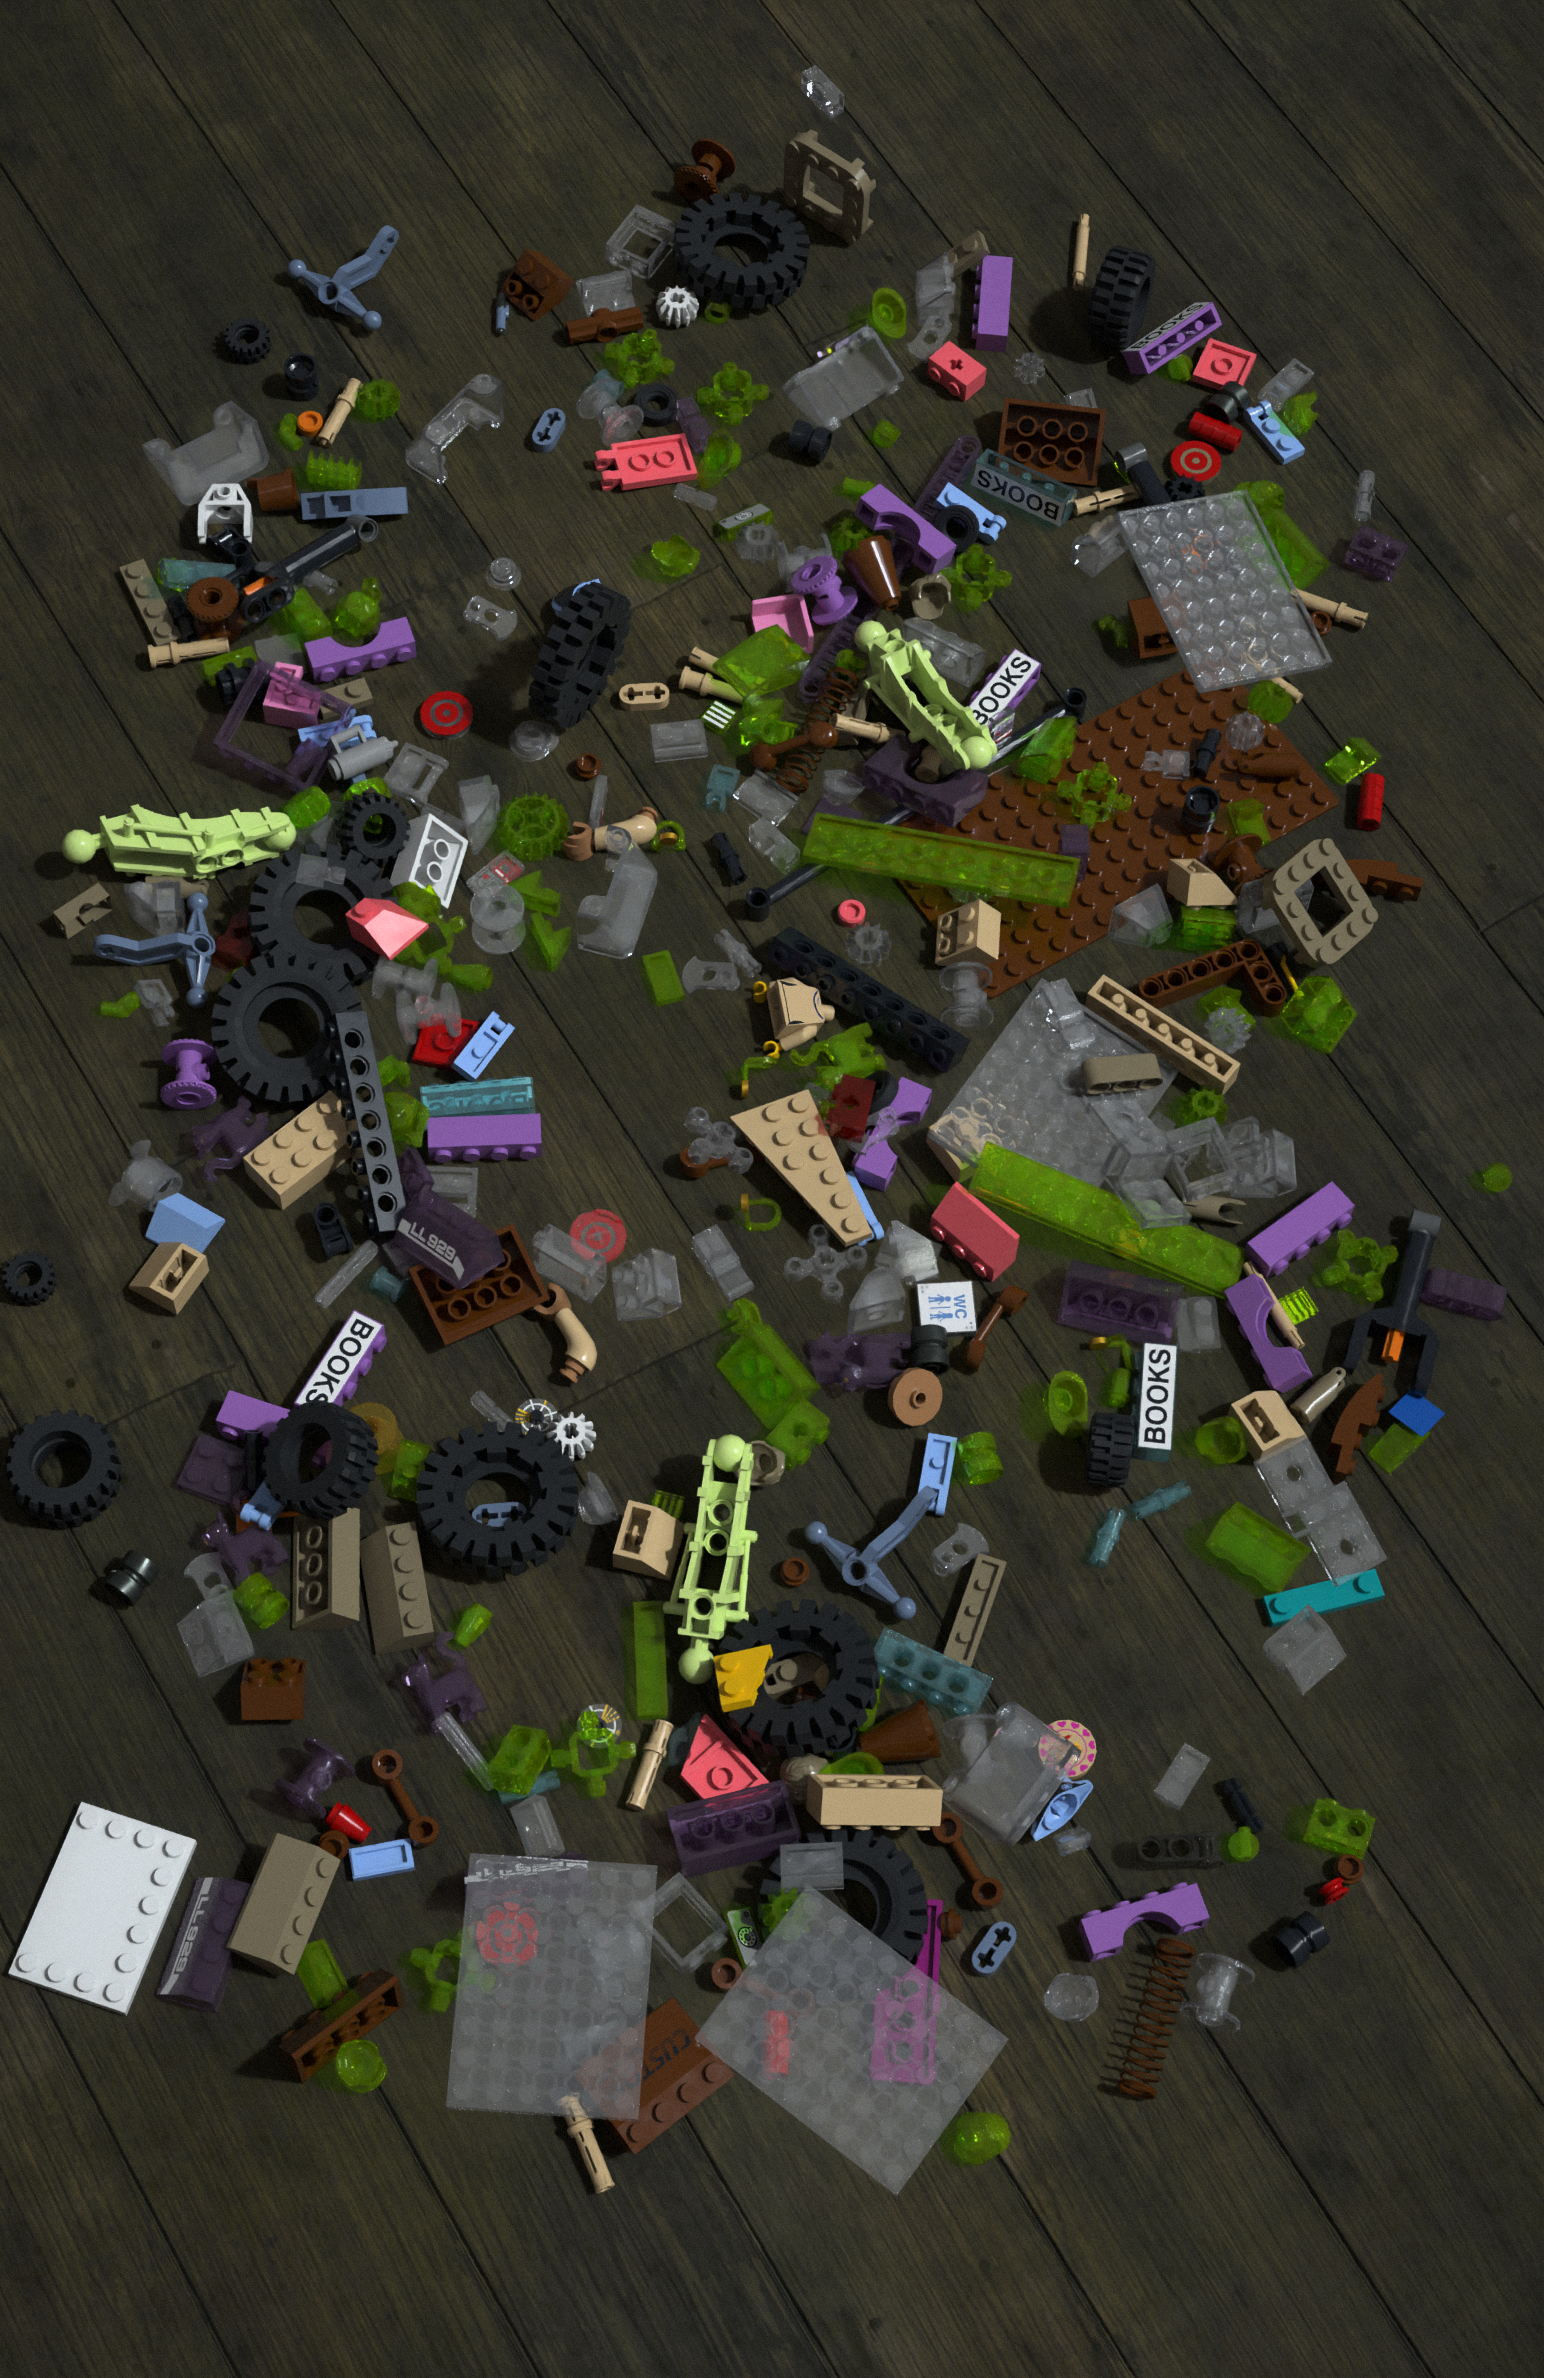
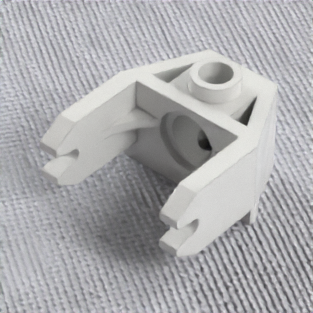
M212 484L198 506L199 544H206L207 524L244 523V537L252 544V509L239 484ZM222 507H231V509L225 511Z

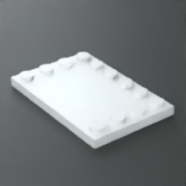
M81 1802L9 1970V1976L127 2016L197 1845L196 1840Z

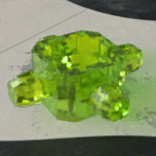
M647 328L643 331L642 335L637 333L626 335L622 346L611 342L607 343L605 347V355L614 360L618 359V372L623 377V386L629 389L634 388L638 382L647 384L654 381L658 371L662 374H672L675 367L673 360L666 357L662 358V346L657 339V333L654 329ZM637 352H641L642 356L649 357L651 355L652 357L648 363L643 362L642 365H639V362L635 360L629 362L628 356L631 357L632 354L636 355Z
M726 362L723 366V371H718L713 376V388L708 386L697 389L698 402L710 403L714 401L715 413L720 417H728L731 425H740L743 421V416H747L753 411V399L758 401L769 398L768 385L756 384L752 386L751 374L745 370H738L734 362ZM723 388H727V391L740 388V391H744L745 395H743V399H739V396L726 400V396H722L720 392H723Z
M972 544L969 547L968 553H962L957 557L955 569L944 567L938 572L944 575L950 583H954V595L960 600H966V605L970 610H978L981 607V601H987L993 597L994 585H998V587L1010 586L1012 573L1009 571H995L996 560L990 554H983V548L979 544ZM966 570H970V573L983 571V575H987V581L984 580V584H980V581L967 583V579H962V573H966Z
M1097 762L1093 770L1086 769L1080 772L1076 784L1065 780L1058 783L1056 794L1066 799L1069 797L1073 798L1071 811L1076 817H1080L1082 829L1091 830L1095 826L1096 821L1104 822L1110 819L1113 807L1119 811L1130 810L1132 797L1123 793L1116 794L1118 781L1113 775L1108 774L1109 767L1106 763ZM1089 786L1092 787L1093 791L1100 792L1101 789L1105 790L1108 798L1106 802L1097 805V801L1088 800V802H1084V797L1080 796L1082 790H1087Z
M417 901L408 905L407 911L429 924L435 921L443 933L447 944L425 955L415 939L396 955L397 960H407L412 957L411 954H414L417 962L429 964L435 960V967L442 975L453 970V963L450 956L447 957L446 954L450 953L456 940L453 933L458 934L467 926L463 916H454L448 919L449 922L447 923L443 915L435 912L425 916L424 913L426 911Z
M1348 1228L1340 1230L1337 1233L1339 1250L1332 1266L1325 1268L1321 1274L1326 1285H1333L1341 1282L1345 1291L1353 1294L1363 1291L1371 1302L1382 1299L1383 1289L1380 1282L1387 1265L1395 1262L1398 1258L1395 1246L1388 1245L1379 1248L1374 1239L1366 1236L1357 1239ZM1357 1253L1359 1256L1364 1255L1365 1258H1370V1264L1373 1270L1376 1269V1272L1365 1273L1363 1277L1360 1274L1355 1275L1354 1272L1350 1273V1267L1346 1260L1355 1257Z
M595 1711L582 1712L580 1717L581 1728H584V1731H576L569 1739V1751H564L563 1748L550 1753L551 1766L566 1768L567 1764H571L572 1775L580 1781L590 1780L588 1789L592 1798L605 1797L606 1781H603V1778L611 1777L618 1769L617 1758L627 1760L636 1756L635 1742L620 1741V1744L616 1745L615 1736L607 1728L596 1729L599 1723ZM594 1739H606L609 1766L599 1769L580 1770L577 1743Z
M462 1927L455 1938V1942L445 1939L436 1943L432 1954H430L428 1949L414 1948L410 1962L422 1970L424 1967L426 1968V1981L430 1990L433 1991L430 2000L431 2010L443 2014L451 2002L450 1998L461 2001L470 1997L474 1986L479 1991L492 1992L496 1978L487 1971L483 1970L482 1973L480 1972V1958L476 1949H473L476 1939L475 1930ZM453 1954L460 1959L469 1960L471 1966L465 1981L461 1985L456 1984L454 1986L446 1981L437 1980L435 1974L441 1959L445 1955L450 1956Z

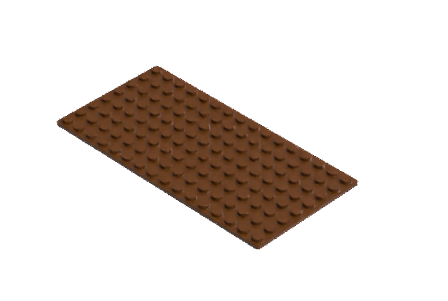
M1211 654L913 815L872 841L870 847L936 933L939 915L979 899L1001 913L998 960L979 968L963 967L984 996L992 1000L1175 898L1166 891L1170 859H1196L1218 874L1223 870L1217 869L1214 866L1213 856L1229 840L1240 835L1255 833L1262 839V846L1260 848L1262 849L1334 809L1338 805V799L1217 654ZM1208 728L1210 730L1211 728L1218 729L1222 733V738L1216 749V759L1210 764L1206 778L1203 779L1202 776L1201 779L1195 778L1191 775L1190 770L1196 759V749L1201 745ZM1258 753L1299 754L1298 778L1261 777L1253 773H1242L1237 764V759L1241 755H1254ZM1205 785L1213 788L1219 794L1220 804L1212 830L1206 834L1196 835L1185 830L1181 823V815L1186 793L1194 786Z

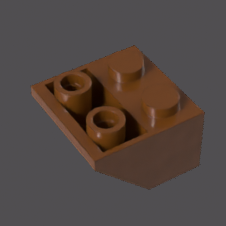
M524 249L500 292L504 293L511 302L532 320L536 321L563 301L575 280L543 253Z
M1178 592L1127 600L1131 650L1140 659L1191 650L1189 624Z
M288 1657L275 1661H268L266 1658H255L251 1661H246L241 1682L242 1720L303 1719L306 1700V1660Z

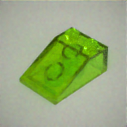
M775 624L754 633L714 662L712 667L748 701L801 681L811 657L782 628Z

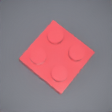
M1210 338L1192 374L1191 381L1219 390L1228 381H1235L1244 386L1255 363L1257 354Z

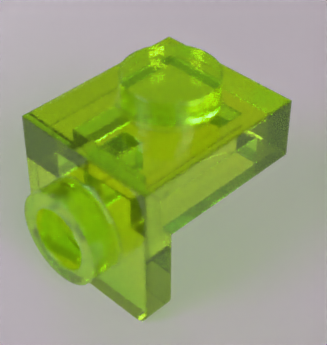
M390 1054L381 1062H377L382 1088L394 1078H397L405 1087L411 1084V1071L403 1060L400 1059L398 1061Z

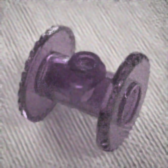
M307 1738L304 1740L303 1746L313 1756L294 1784L283 1779H277L274 1787L285 1800L297 1809L314 1818L323 1819L327 1812L317 1799L323 1791L330 1787L332 1778L336 1773L352 1778L355 1774V1769L344 1756L332 1747L314 1738Z

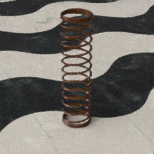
M835 666L829 668L826 679L822 682V688L818 690V696L814 698V704L809 708L810 713L805 716V722L801 724L802 730L797 732V736L802 731L804 734L805 731H808V729H803L805 723L810 727L809 722L816 723L819 721L813 714L823 715L830 719L831 716L822 712L817 705L829 707L842 715L841 712L847 710L845 704L851 702L849 695L855 694V689L859 685L856 675L842 667ZM831 672L845 673L855 681L856 685L852 686L841 679L834 678ZM828 681L831 687H824V683ZM831 682H833L835 685H837V686L840 687V688L847 689V690H853V692H852V693L844 692V691H842V690L836 688ZM823 689L827 695H820L821 690ZM826 689L836 690L846 695L849 700L841 701L830 695ZM821 697L831 698L841 703L845 709H836L828 705ZM820 698L822 703L816 704V700ZM815 706L819 712H812V708ZM811 715L814 720H808V716ZM806 745L798 747L813 752L819 757V760L805 757L796 748L795 751L798 754H791V750L788 751L789 755L784 758L785 764L781 765L780 771L776 775L777 782L788 791L799 794L805 793L809 787L807 780L814 778L811 771L818 769L815 763L822 761L819 754L826 753V750L818 752ZM790 757L794 763H787V759ZM793 757L808 760L815 766V769L802 766ZM788 765H794L810 773L811 777L797 774ZM786 766L790 771H782V768ZM779 775H782L792 785L805 789H797L789 786L781 780ZM785 775H788V776H790V777H793V778L797 779V780L800 781L804 786H801V785H798V784L792 782V781L789 780Z
M1160 1938L1157 1940L1155 1952L1158 1956L1151 1960L1154 1965L1148 1971L1151 1979L1145 1982L1148 1990L1142 1993L1145 2002L1139 2004L1142 2013L1136 2015L1138 2025L1132 2029L1136 2036L1129 2040L1132 2048L1126 2051L1129 2059L1123 2062L1126 2071L1120 2073L1121 2080L1117 2082V2087L1120 2091L1140 2099L1156 2098L1157 2091L1145 2083L1123 2079V2074L1130 2073L1137 2078L1153 2083L1160 2082V2079L1146 2072L1130 2070L1126 2067V2063L1134 2062L1154 2071H1162L1163 2067L1148 2060L1133 2059L1129 2052L1137 2050L1144 2055L1164 2060L1167 2057L1164 2053L1154 2049L1136 2047L1132 2043L1133 2039H1141L1146 2043L1161 2048H1168L1170 2045L1159 2038L1139 2035L1135 2030L1137 2027H1143L1162 2036H1172L1173 2033L1161 2026L1143 2024L1139 2021V2016L1146 2015L1163 2024H1176V2021L1169 2016L1145 2012L1142 2009V2005L1150 2004L1168 2013L1179 2012V2009L1173 2005L1159 2001H1149L1145 1994L1152 1992L1163 1999L1174 2002H1181L1183 2000L1175 1993L1151 1989L1148 1983L1156 1981L1174 1990L1181 1991L1186 1989L1183 1984L1177 1981L1155 1978L1151 1972L1158 1969L1164 1974L1175 1978L1187 1979L1189 1977L1187 1973L1181 1970L1157 1966L1154 1961L1157 1958H1161L1173 1965L1190 1968L1192 1964L1185 1959L1194 1957L1196 1952L1189 1944L1172 1938ZM1167 1947L1180 1948L1190 1953L1178 1952ZM1158 1949L1161 1950L1162 1952L1168 1954V1955H1161V1954L1158 1952ZM1167 1958L1179 1960L1187 1963L1188 1965L1176 1963ZM1165 1970L1175 1971L1185 1976L1175 1975ZM1161 1981L1170 1982V1983L1179 1985V1986H1181L1182 1988H1180V1987H1174V1986L1168 1985V1984H1166V1983H1163V1982H1161ZM1159 1993L1168 1994L1178 1999L1170 1998ZM1158 2005L1167 2006V2007H1170V2008H1172V2009H1174V2010L1165 2009V2008H1162V2007H1160V2006H1158ZM1153 2016L1162 2017L1172 2022L1164 2021ZM1151 2028L1160 2029L1168 2033H1162ZM1147 2039L1155 2040V2041L1161 2042V2043H1163V2044H1165V2045L1158 2044V2043H1154V2042L1149 2041V2040H1147ZM1145 2051L1153 2052V2053L1159 2054V2055H1161V2056H1156V2055L1147 2053V2052H1145ZM1143 2063L1151 2064V2065H1154V2066H1156V2067H1158V2068L1151 2067V2066L1145 2065V2064H1143ZM1140 2075H1145V2076L1154 2078V2079H1156V2080L1149 2079V2078H1146V2077H1143V2076H1140ZM1124 2085H1128L1129 2087H1131V2088H1133V2089H1135V2090H1137V2091L1131 2090V2089L1125 2087Z

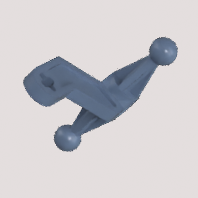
M390 225L384 226L378 232L366 253L339 267L333 278L307 271L305 263L299 259L291 260L288 263L287 273L293 279H302L318 300L336 312L361 319L363 326L369 331L377 330L382 323L380 314L376 311L367 312L350 290L376 276L397 243L399 232ZM337 291L336 297L331 299L332 294Z
M194 892L188 896L187 907L192 911L185 934L173 933L142 941L104 934L94 938L93 952L102 958L139 967L180 958L186 966L191 984V989L186 995L187 1003L192 1008L200 1009L208 1001V995L203 989V985L211 964V955L215 952L216 948L215 941L209 935L203 914L208 906V898L201 892Z
M925 1486L914 1497L898 1520L874 1539L863 1553L829 1537L827 1528L819 1521L810 1522L806 1526L804 1531L805 1538L811 1544L822 1545L848 1584L856 1586L862 1592L892 1605L895 1616L900 1620H909L916 1613V1604L912 1599L900 1597L877 1563L908 1536L932 1505L938 1493L930 1486ZM858 1563H861L865 1568V1574L862 1578H859L855 1572Z

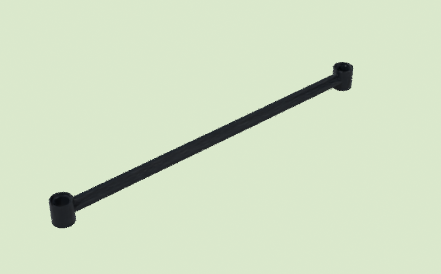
M1078 687L1067 689L1061 704L996 744L998 753L992 757L991 762L985 768L976 771L971 769L964 770L962 768L956 769L767 890L762 887L750 889L746 894L745 903L747 918L753 922L766 920L770 913V906L1063 720L1066 719L1070 722L1081 720L1084 717L1087 703L1086 692ZM759 903V904H762V905H761V906H755V905H753V904Z

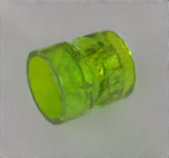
M991 1432L973 1433L957 1442L960 1458L963 1462H966L963 1468L969 1484H987L999 1479L1004 1474L1001 1459L995 1454L997 1452V1445Z
M257 1572L241 1583L233 1595V1600L243 1611H250V1618L261 1629H266L275 1624L285 1614L290 1602L279 1590H272L273 1584L263 1573Z

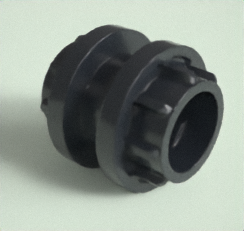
M250 657L243 659L242 667L236 668L233 662L224 663L223 669L215 674V683L221 702L224 705L232 704L234 709H238L244 706V699L250 698L254 705L262 703L270 684V678L265 664L261 661L254 662Z

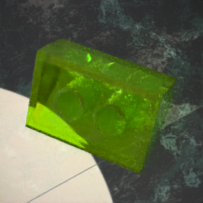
M1270 507L1236 544L1282 599L1291 596L1295 587L1302 590L1313 584L1331 565L1287 512Z
M769 1323L749 1326L716 1365L768 1429H772L804 1407L821 1388Z
M1239 1501L1221 1516L1205 1543L1215 1556L1229 1560L1236 1565L1237 1570L1241 1573L1252 1575L1261 1581L1260 1583L1264 1588L1272 1592L1276 1591L1279 1594L1288 1586L1312 1551L1311 1548Z

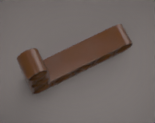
M1245 939L1142 979L1139 983L1137 996L1154 1008L1160 1009L1240 977L1260 1013L1272 1018L1282 1012L1286 999V990L1260 945L1254 940ZM1194 974H1200V975H1202L1203 977H1198V976H1196V975H1194ZM1255 977H1261V978H1263L1264 980H1259V979H1257V978H1255ZM1170 983H1175L1178 986H1172ZM1145 993H1152L1154 996H1149ZM1269 998H1270V999H1274V1000H1276V1002H1272V1001H1270V1000H1268V999H1269Z

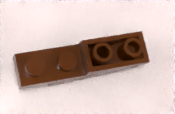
M1372 859L1345 860L1363 890H1370L1376 894H1387L1402 900L1417 902L1423 878L1398 873L1399 863ZM1320 871L1311 877L1309 886L1317 887L1323 891H1332Z
M1382 1374L1375 1375L1356 1392L1339 1418L1326 1453L1337 1456L1332 1483L1343 1485L1346 1476L1352 1477L1356 1460L1351 1459L1353 1450H1359L1362 1436L1367 1437L1370 1428L1376 1429L1380 1412L1375 1411L1377 1402L1382 1403L1386 1390L1385 1386H1381L1384 1376Z

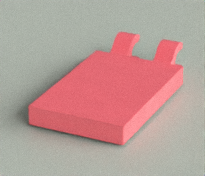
M685 433L613 443L610 445V450L595 452L597 460H594L596 470L603 471L601 472L603 480L600 481L603 491L612 490L620 484L623 491L697 480V470ZM611 465H615L616 468L615 471L606 469Z

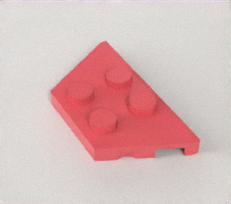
M705 1714L700 1721L679 1776L712 1813L769 1799L777 1794L778 1791L714 1721ZM765 1802V1803H761V1804H757V1805H753V1806H749V1807H745V1808H741V1809H737V1810L725 1812V1813L718 1814V1815H715V1816L719 1819L720 1822H722V1820L731 1818V1816H729V1817H725L724 1819H720L721 1816L726 1815V1814L733 1813L734 1816H735V1818H737L735 1812H738V1811L750 1809V1812L744 1813V1814H751V1813H754V1812H756V1811L762 1810V1809H757V1810H755V1811L752 1812L751 1810H752V1808H754V1807H758V1806H762V1805H763V1806H765L766 1809H769V1808H768V1803Z

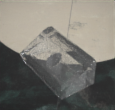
M532 1795L510 1808L530 1864H535L565 1852V1847L544 1796Z

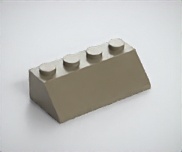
M347 1508V1513L339 1517L334 1516L330 1520H315L302 1514L294 1517L292 1629H341L359 1621L360 1509Z
M415 1521L385 1526L360 1541L359 1545L376 1655L435 1645Z
M273 1833L226 1948L271 1974L294 1975L341 1860L318 1846L280 1833Z

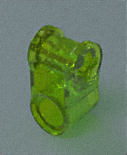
M753 717L746 725V734L753 741L763 742L771 746L793 738L795 729H798V724Z

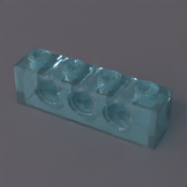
M884 1627L874 1647L880 1678L893 1679L899 1682L898 1684L907 1691L914 1692L916 1690L926 1695V1698L935 1704L941 1705L943 1703L950 1706L955 1713L962 1717L968 1718L971 1716L975 1719L977 1718L991 1690L994 1678ZM903 1658L909 1662V1665L900 1667L894 1661ZM931 1671L937 1677L933 1680H927L922 1676V1673ZM958 1684L963 1687L964 1691L955 1693L949 1689V1686Z

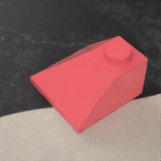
M364 898L345 914L352 938L389 961L429 928L428 923L390 900Z

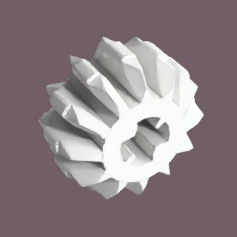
M677 284L674 289L667 286L665 292H660L656 303V310L660 321H666L667 326L675 324L677 328L680 324L688 326L690 321H695L697 310L699 309L695 292H689L687 286L680 289Z
M570 1411L568 1418H564L559 1414L557 1422H550V1432H547L546 1440L548 1441L553 1438L562 1446V1456L568 1454L571 1462H573L574 1455L584 1459L585 1451L592 1452L594 1448L592 1442L596 1440V1433L592 1431L593 1423L591 1421L585 1422L583 1413L574 1418L573 1412ZM571 1434H573V1435H572V1439L566 1438L567 1435H568L569 1438H570V1437H571Z

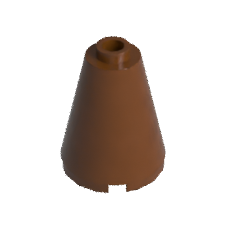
M883 535L873 536L858 542L859 548L853 552L851 548L847 549L841 556L840 561L878 610L889 612L896 609L902 596L888 538L886 537L885 539Z
M925 1699L915 1701L859 1735L860 1741L855 1742L860 1760L866 1759L868 1764L942 1757L933 1720L927 1715L929 1709Z

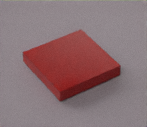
M426 1011L413 1054V1063L457 1072L450 1066L480 1029V1022Z

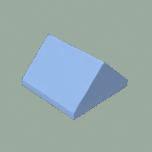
M176 1193L158 1201L145 1238L156 1245H159L161 1242H182L203 1253L225 1223V1219L185 1196Z

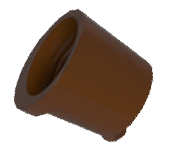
M287 467L284 472L260 478H249L247 480V487L249 489H258L262 512L298 510L297 487L292 467Z

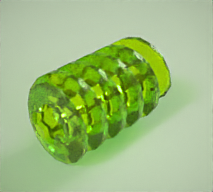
M310 451L306 463V477L310 484H315L318 481L321 486H325L328 483L329 487L335 488L338 484L339 489L344 490L348 486L349 490H356L361 481L362 461H359L358 465L355 466L354 459L350 458L346 465L344 457L340 456L338 462L335 463L334 455L332 454L325 461L324 453L320 452L318 458L315 459L314 451Z

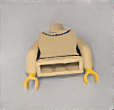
M790 977L773 981L768 986L762 981L755 982L753 985L755 992L753 994L754 1001L763 1003L768 1000L775 1039H780L779 1043L767 1041L763 1045L764 1052L770 1049L775 1050L766 1056L767 1061H776L780 1056L779 1051L784 1049L786 1052L816 1036L824 1021H832L834 1018V1007L821 1004L819 991L795 978Z

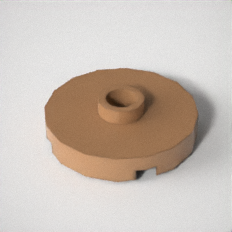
M918 1367L908 1368L902 1371L903 1374L892 1381L888 1392V1406L898 1421L911 1426L923 1425L932 1420L939 1411L942 1402V1387L939 1379L932 1372Z

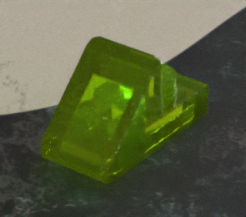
M743 698L742 712L747 717L739 724L738 741L747 747L783 717L784 701L780 698Z
M1350 737L1348 738L1346 748L1327 761L1324 769L1343 786L1380 760L1382 756L1364 738Z
M1249 798L1227 804L1238 836L1255 833L1262 839V846L1270 844L1271 838L1262 818L1265 808L1263 803L1254 798Z
M542 870L507 883L506 902L558 917L561 910V894L549 888H541L543 884Z
M540 911L530 914L532 933L550 971L554 972L557 970L571 942V927L553 932L550 921L544 920Z
M1219 986L1201 998L1199 1003L1235 1041L1253 1029L1257 1021L1239 1003L1242 993L1240 990Z
M1400 1422L1398 1425L1394 1423L1370 1451L1369 1455L1391 1474L1429 1438L1431 1433L1428 1431L1421 1437L1404 1423Z
M407 1439L400 1441L390 1496L417 1503V1480L420 1470L425 1471L424 1462L429 1456L430 1445Z

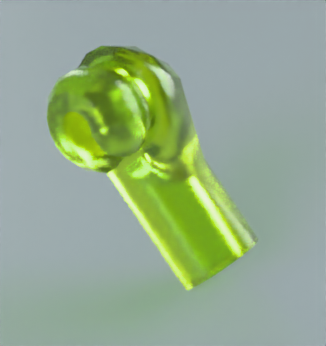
M288 413L280 422L279 436L291 448L297 451L303 445V441L295 434L298 419L294 414Z
M1105 614L1104 617L1099 618L1098 625L1100 629L1107 631L1110 628L1113 632L1116 647H1127L1129 643L1125 625L1113 614Z
M130 991L118 1002L102 1001L100 1013L102 1015L127 1017L139 1007L141 996L136 991Z

